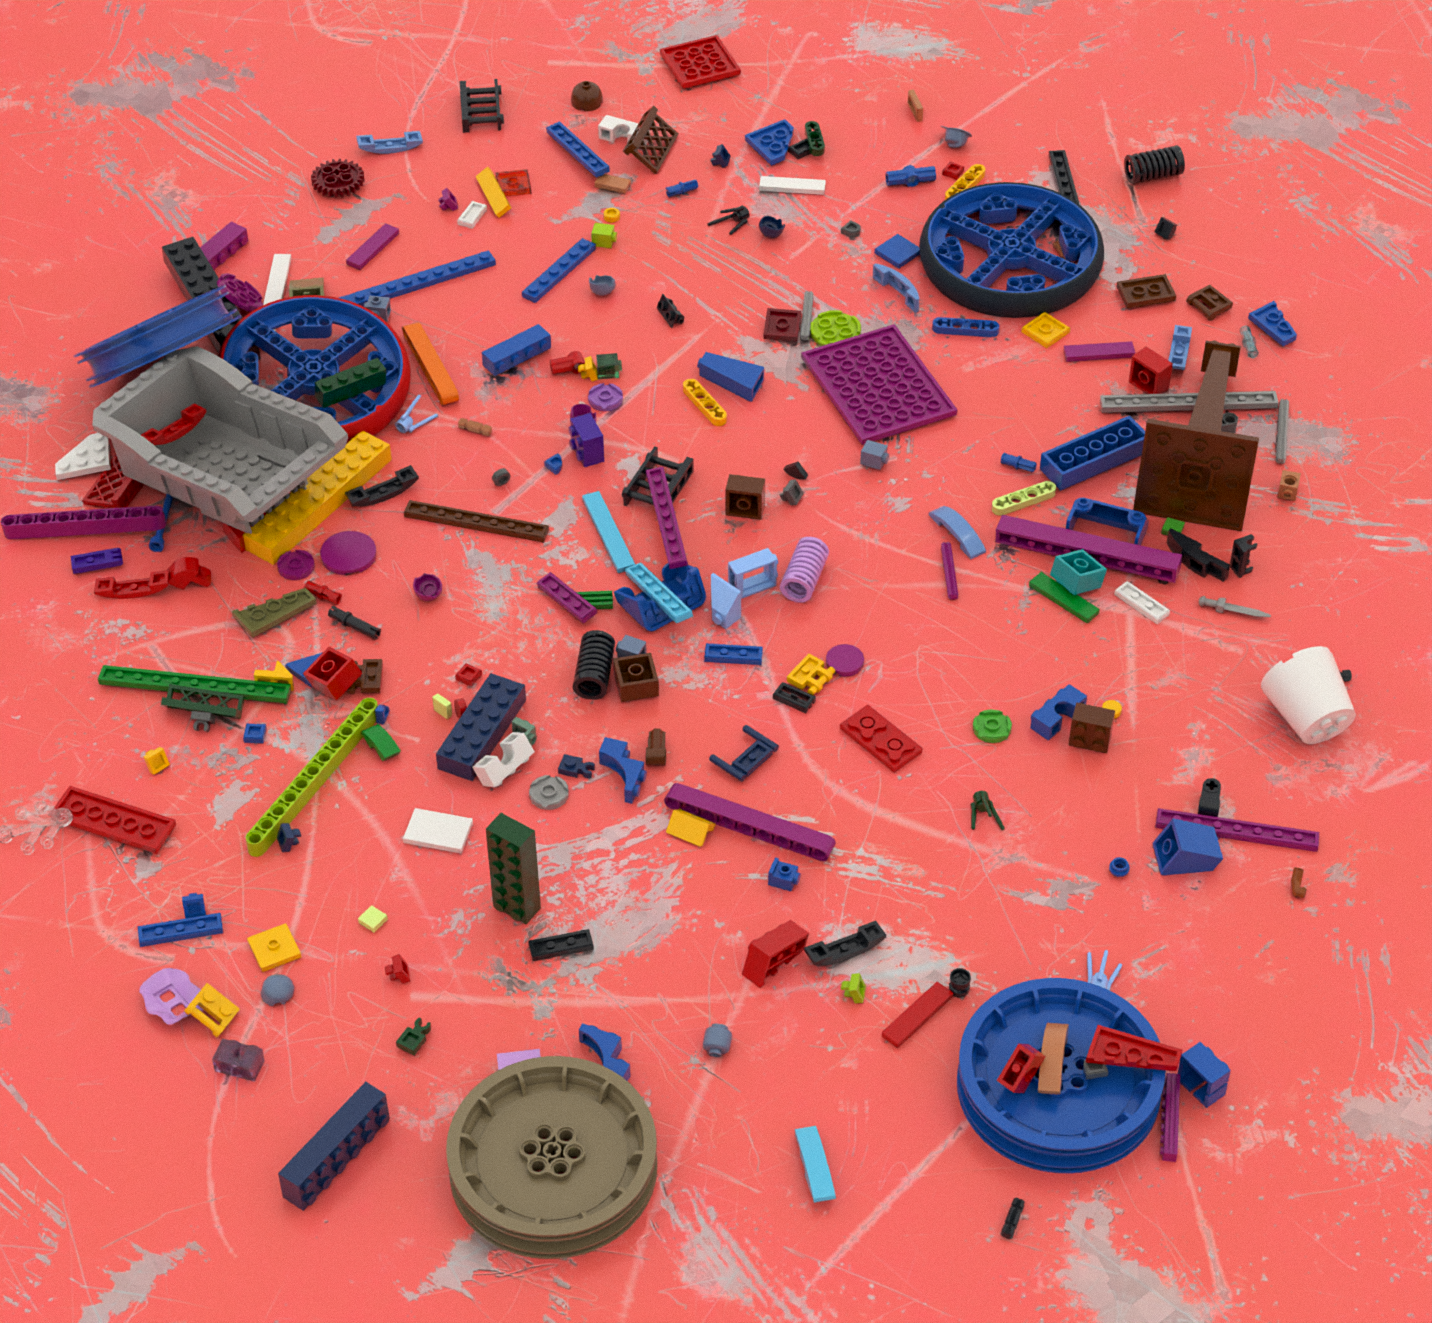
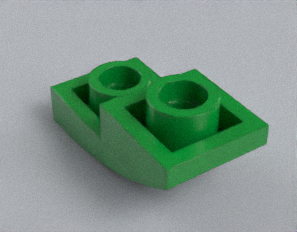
M379 724L361 732L371 749L375 748L382 761L399 755L401 752L392 737Z

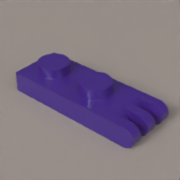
M113 548L70 556L73 574L123 565L121 549Z

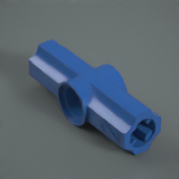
M908 165L902 170L887 171L885 173L887 186L906 184L909 187H914L919 182L936 180L935 166L915 168L912 165Z

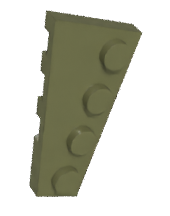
M306 588L284 594L280 599L271 598L265 600L266 603L258 606L252 604L242 611L238 609L233 610L232 616L253 638L317 604L316 598Z

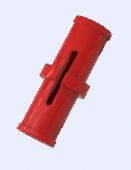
M310 580L304 586V588L320 600L325 599L338 605L342 599V594L330 590L328 586H321Z

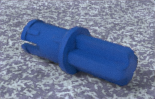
M695 179L684 183L679 182V184L666 187V190H668L666 194L668 197L678 194L684 195L685 192L697 189L698 182Z
M1005 452L1001 456V464L1013 466L1017 470L1019 468L1030 472L1036 470L1037 463L1023 459L1022 456L1017 457Z

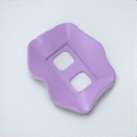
M165 968L143 982L139 992L144 998L147 1012L160 1016L166 1024L171 1025L191 1015L183 1012L176 1016L171 1010L180 1004L187 1008L201 989L190 982L189 975L179 969ZM168 991L175 995L168 1002H163L160 998L161 995ZM197 1005L196 1008L203 1012V1009Z

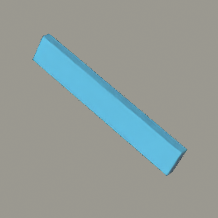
M600 491L582 495L584 505L617 573L625 572L626 568L635 565Z
M641 562L625 569L626 575L651 600L655 601L676 624L693 617L692 610Z

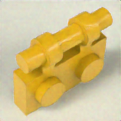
M808 654L787 676V682L801 690L809 686L810 688L807 690V693L814 695L819 693L823 685L832 679L835 669L833 667H829L827 670L824 669V661ZM816 675L820 676L818 680L814 679Z

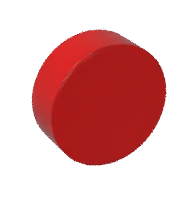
M463 698L454 701L455 712L459 719L467 708Z

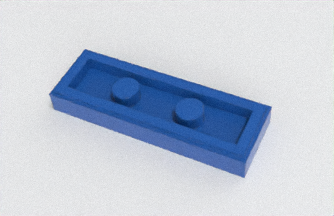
M706 643L704 662L762 665L763 647Z

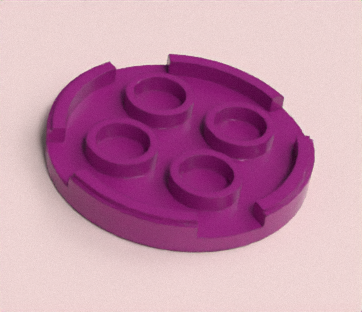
M229 273L222 274L217 280L218 287L226 284L227 287L221 289V292L229 291V294L225 295V297L236 306L249 312L263 306L261 294L247 281L243 282L236 279L235 275Z
M357 531L339 532L329 537L323 543L320 550L323 565L333 573L340 575L357 571L360 573L374 563L376 559V546L374 541L364 533Z

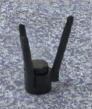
M743 205L721 210L720 213H733L708 222L707 225L710 226L733 218L734 221L740 223L729 232L732 235L743 224L748 223L747 219L750 214Z

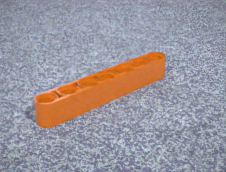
M420 322L402 326L404 338L440 404L443 406L459 401L458 391Z

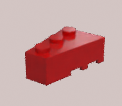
M789 920L784 924H780L776 929L766 932L762 937L752 940L748 946L749 951L742 975L761 988L765 985L764 980L770 974L775 976L778 973L777 968L783 963L788 964L804 950L809 933L792 920Z

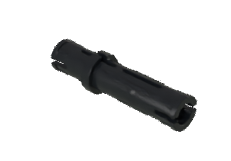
M332 606L328 611V616L341 622L343 626H349L374 640L378 639L377 636L381 634L380 628L353 616L349 611L345 612L336 606Z

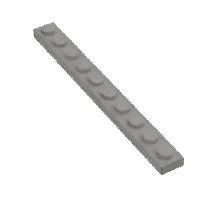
M1276 391L1226 392L1224 409L1278 408L1279 402ZM1199 393L1100 395V405L1102 413L1185 411L1194 409Z

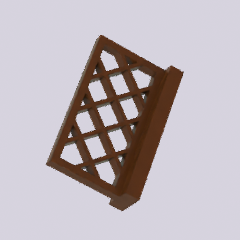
M653 105L643 114L623 152L627 156L632 153L656 174L679 133L656 114L658 109ZM654 120L659 123L660 127L655 125ZM649 130H653L654 136L650 135ZM658 131L662 132L663 137L659 136ZM666 131H668L672 135V137H668ZM644 140L648 141L649 146L645 145ZM652 140H656L657 146H654ZM661 141H665L666 147L662 146ZM642 149L644 155L640 154L637 150ZM647 150H651L652 156L648 155ZM656 150H659L661 156H657ZM650 160H654L656 167L651 163Z

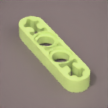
M1044 481L998 497L992 502V512L1001 516L1002 514L1005 515L1051 499L1055 496L1056 485L1051 481ZM1028 494H1035L1036 497H1029ZM1013 499H1018V500H1020L1021 502H1019V503H1014V502H1012L1011 500H1013Z

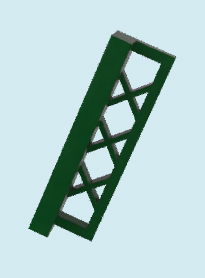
M169 684L167 698L162 697L161 705L167 708L206 712L217 716L241 719L245 696ZM174 689L181 690L184 697L180 700L172 699ZM194 693H199L203 699L196 703L192 702L189 697ZM213 696H218L221 703L217 706L210 705L208 700ZM231 699H239L237 709L229 708L226 703Z

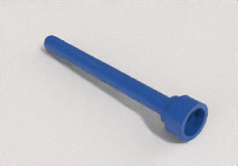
M166 494L163 505L166 522L173 497L169 494ZM165 527L157 530L155 536L150 539V550L154 552H161L163 550Z

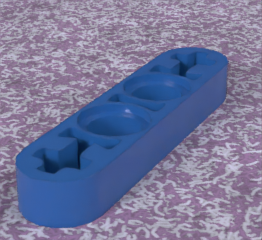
M937 317L932 322V330L937 334L995 337L999 334V324L991 320Z

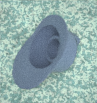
M940 126L946 129L945 141L951 148L964 146L967 139L972 137L971 133L965 130Z

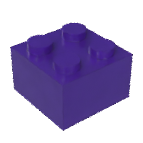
M591 413L570 418L568 429L571 439L569 444L571 449L575 450L577 460L581 461L584 467L605 462L603 434Z

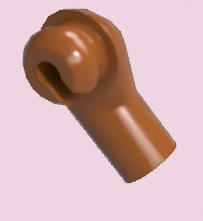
M1298 867L1293 869L1291 878L1292 894L1296 898H1304L1307 889L1300 887L1304 869Z

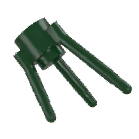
M986 791L976 792L973 795L974 802L970 804L972 809L971 828L975 829L976 810L978 809L980 812L986 811L989 817L993 814L1001 830H1004L1005 827L992 801H990L988 793Z

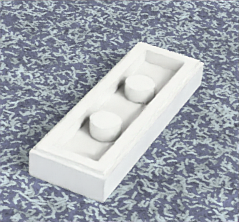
M1128 581L1115 590V596L1156 624L1160 623L1170 614L1169 609Z

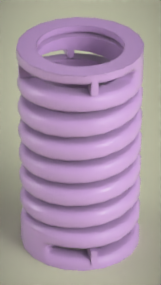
M803 537L798 541L780 583V591L787 599L803 603L812 597V593L829 555L828 546L822 540L815 537Z

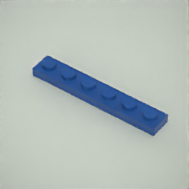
M560 121L546 127L547 133L596 178L610 172L609 166Z
M584 238L579 240L522 291V297L534 303L539 301L595 251L596 244Z

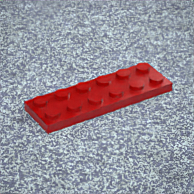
M73 786L68 787L49 814L51 820L155 854L158 853L176 826L175 819Z

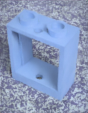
M769 548L728 562V583L741 591V599L776 586V578L778 577L777 556L772 554ZM764 567V572L743 580V574Z

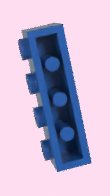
M537 324L483 351L482 364L491 374L496 376L550 349L551 335Z

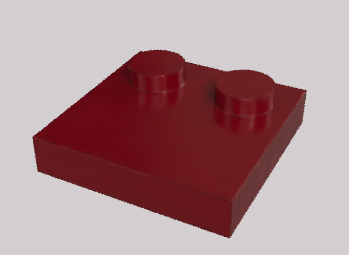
M767 308L764 339L798 342L801 311Z

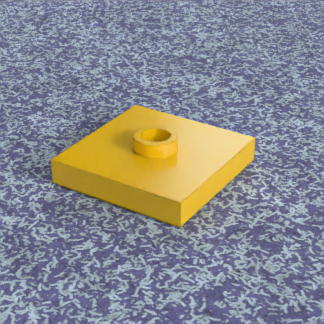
M286 923L247 938L248 944L262 972L301 958V953Z

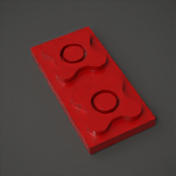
M866 705L840 723V729L894 773L923 751L920 745L870 705Z

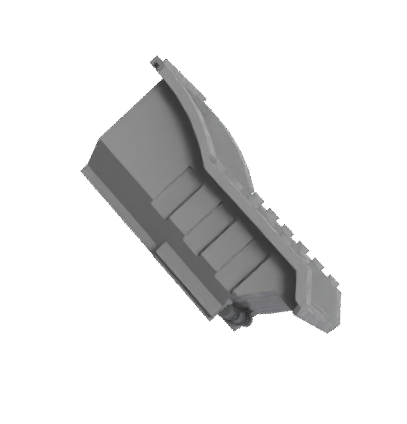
M198 346L175 350L167 354L93 410L92 426L94 431L111 439L123 475L200 508L202 514L250 534L252 533L250 526H254L259 520H262L264 518L263 513H271L272 509H276L284 502V499H288L290 497L289 492L295 493L300 488L306 490V485L308 484L307 477L345 448L348 440V434L330 414L253 384L247 376L227 361ZM194 403L205 408L207 411L201 421L190 432L173 442L153 445L141 436V434L151 428L160 431L182 418L181 411Z

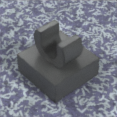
M795 479L790 480L787 486L783 488V493L779 495L783 501L788 500L792 506L797 505L804 492Z
M192 711L191 719L195 721L193 725L195 731H198L199 726L204 724V731L209 732V724H215L216 716L213 714Z

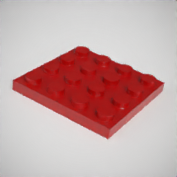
M718 35L660 49L661 57L682 89L741 74L740 67Z

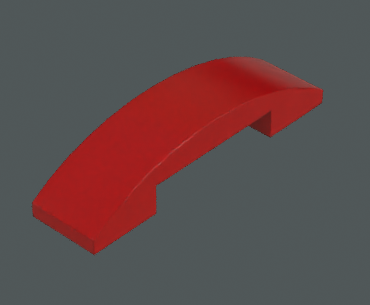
M194 403L181 411L182 418L160 431L151 428L141 434V436L153 445L173 442L190 432L201 421L207 411L205 408Z
M169 570L151 572L150 578L117 582L114 577L97 578L94 594L115 599L148 596L168 587L170 572Z

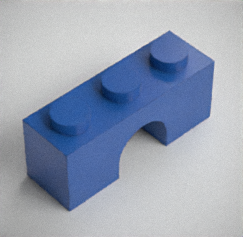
M1068 684L1064 689H1060L1052 699H1048L1039 710H1035L1032 713L1030 728L1049 741L1061 730L1062 716L1059 714L1072 718L1076 702L1086 704L1087 695Z

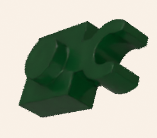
M420 1017L416 1019L415 1027L413 1029L407 1027L396 1041V1047L414 1056L425 1043L426 1034L431 1031L430 1022L426 1026L421 1027L422 1019Z

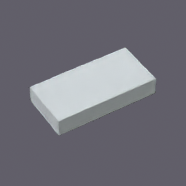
M472 201L457 220L458 225L473 229L486 212L487 205Z

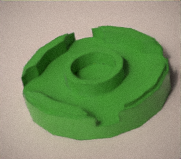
M984 710L974 718L973 732L984 742H1002L1011 734L1012 722L1007 715H1003V712L999 710Z

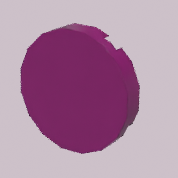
M300 549L295 550V552L287 551L277 561L278 572L285 579H304L311 575L314 570L315 562L313 556L309 552Z
M841 644L832 647L827 652L826 665L827 668L833 667L835 673L839 674V676H853L861 671L864 665V656L859 648L853 645Z

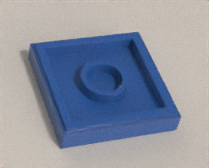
M896 234L875 248V254L895 267L901 268L920 255V248L901 235Z

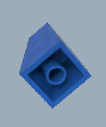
M1173 818L1152 843L1161 875L1213 871L1223 860L1215 829L1207 825Z

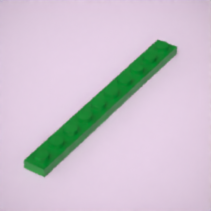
M103 665L98 677L100 685L168 691L169 684L243 695L246 700L287 704L291 693V684ZM174 689V692L182 693L181 690Z

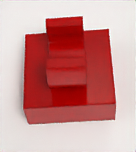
M400 954L393 956V965L385 967V974L390 975L391 981L399 979L402 984L410 982L408 964Z

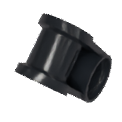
M1209 778L1204 781L1199 800L1198 814L1218 817L1221 784L1217 779Z

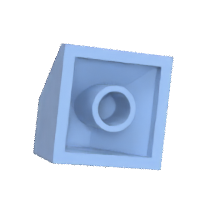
M712 573V621L727 629L741 618V591Z

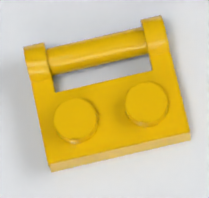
M206 983L184 1012L194 1016L213 1031L212 1034L215 1037H218L240 1008ZM196 1006H200L213 1018L219 1021L220 1025L216 1024L213 1020H211L208 1016H206L203 1012L196 1008Z

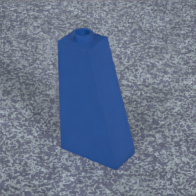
M705 352L698 361L699 376L750 402L753 401L764 381L763 366Z

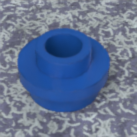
M1117 857L1111 861L1109 870L1113 875L1123 877L1129 873L1130 866L1126 859Z

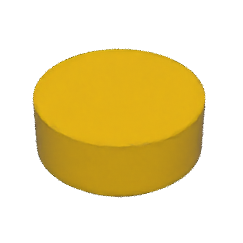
M607 208L603 212L604 220L614 223L620 219V211L616 208Z
M1107 700L1103 703L1102 708L1115 710L1114 719L1121 715L1122 706L1119 702Z

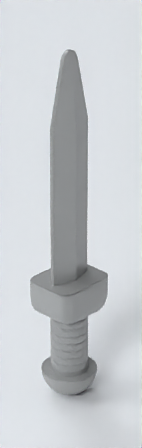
M1206 596L1199 598L1200 606L1214 607L1219 613L1229 610L1256 617H1271L1270 614L1257 609L1226 603V598H1219L1218 601L1205 598Z

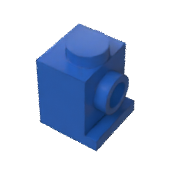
M775 857L768 872V885L791 892L794 884L798 885L801 873L798 872V866L781 862L779 858Z

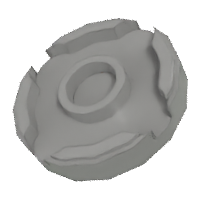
M550 775L538 777L532 782L529 789V798L532 804L544 810H553L561 807L566 803L569 796L567 783L557 776L550 777Z

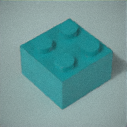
M1081 549L1055 556L1050 575L1070 593L1076 595L1101 588L1107 569Z

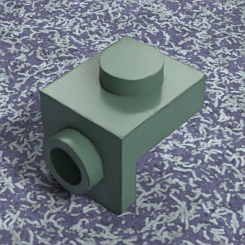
M515 717L512 721V732L524 733L532 746L537 739L535 726L526 720Z

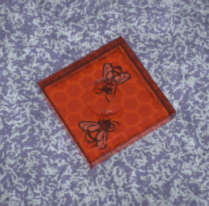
M528 169L495 172L496 179L505 196L532 194Z

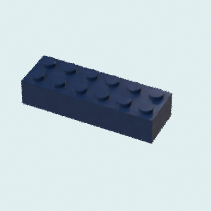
M490 673L437 751V769L473 782L477 775L472 767L485 755L490 756L525 703V685Z
M364 1082L278 1173L283 1198L302 1211L308 1205H312L322 1190L330 1186L336 1175L341 1174L351 1159L356 1158L365 1144L370 1143L380 1128H384L389 1122L390 1117L385 1093L368 1082Z

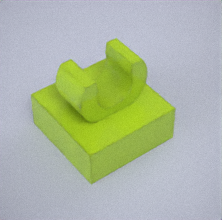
M860 973L852 974L850 981L842 982L841 990H845L844 996L852 997L855 1003H863L866 985Z

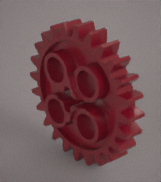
M332 159V162L320 163V167L316 166V170H313L311 175L312 186L314 190H317V193L322 192V196L328 194V197L334 195L335 198L338 195L344 197V194L350 196V192L356 193L355 189L360 190V186H363L365 181L362 167H358V163L353 164V161L348 163L347 159L344 161Z

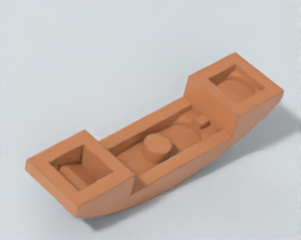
M1046 1024L1041 1051L1046 1057L1039 1069L1038 1093L1059 1095L1061 1093L1062 1068L1069 1024Z

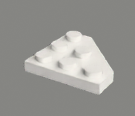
M98 432L85 438L55 464L57 480L111 470L109 438Z

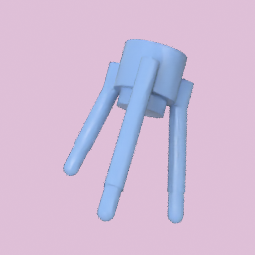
M420 394L395 423V427L399 432L406 433L409 431L411 433L414 429L438 417V414H434L415 425L412 424L413 419L409 414L420 399Z
M1105 950L1100 970L1093 976L1091 952H1088V983L1098 985L1110 991V987L1118 975L1122 964H1118L1108 980L1104 974L1108 950Z

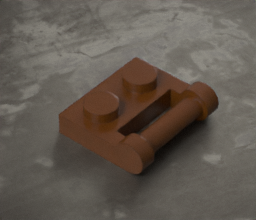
M1211 285L1192 293L1186 300L1187 303L1194 305L1203 312L1210 321L1214 320L1217 315L1231 309L1233 302ZM1199 299H1201L1204 303H1206V304H1207L1209 307H1211L1212 309L1210 310L1208 307H1206L1204 304H1202V303L1199 301Z

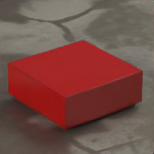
M949 162L943 169L942 175L957 180L964 172V166Z
M465 663L455 675V679L472 687L482 676V670Z

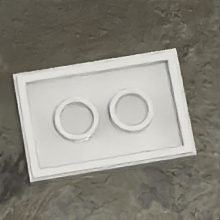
M415 808L403 837V843L462 854L473 825V819Z

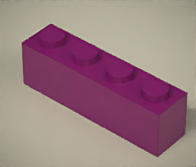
M231 221L200 247L213 270L220 264H223L231 255L235 254L240 247L246 245L248 242L247 229Z

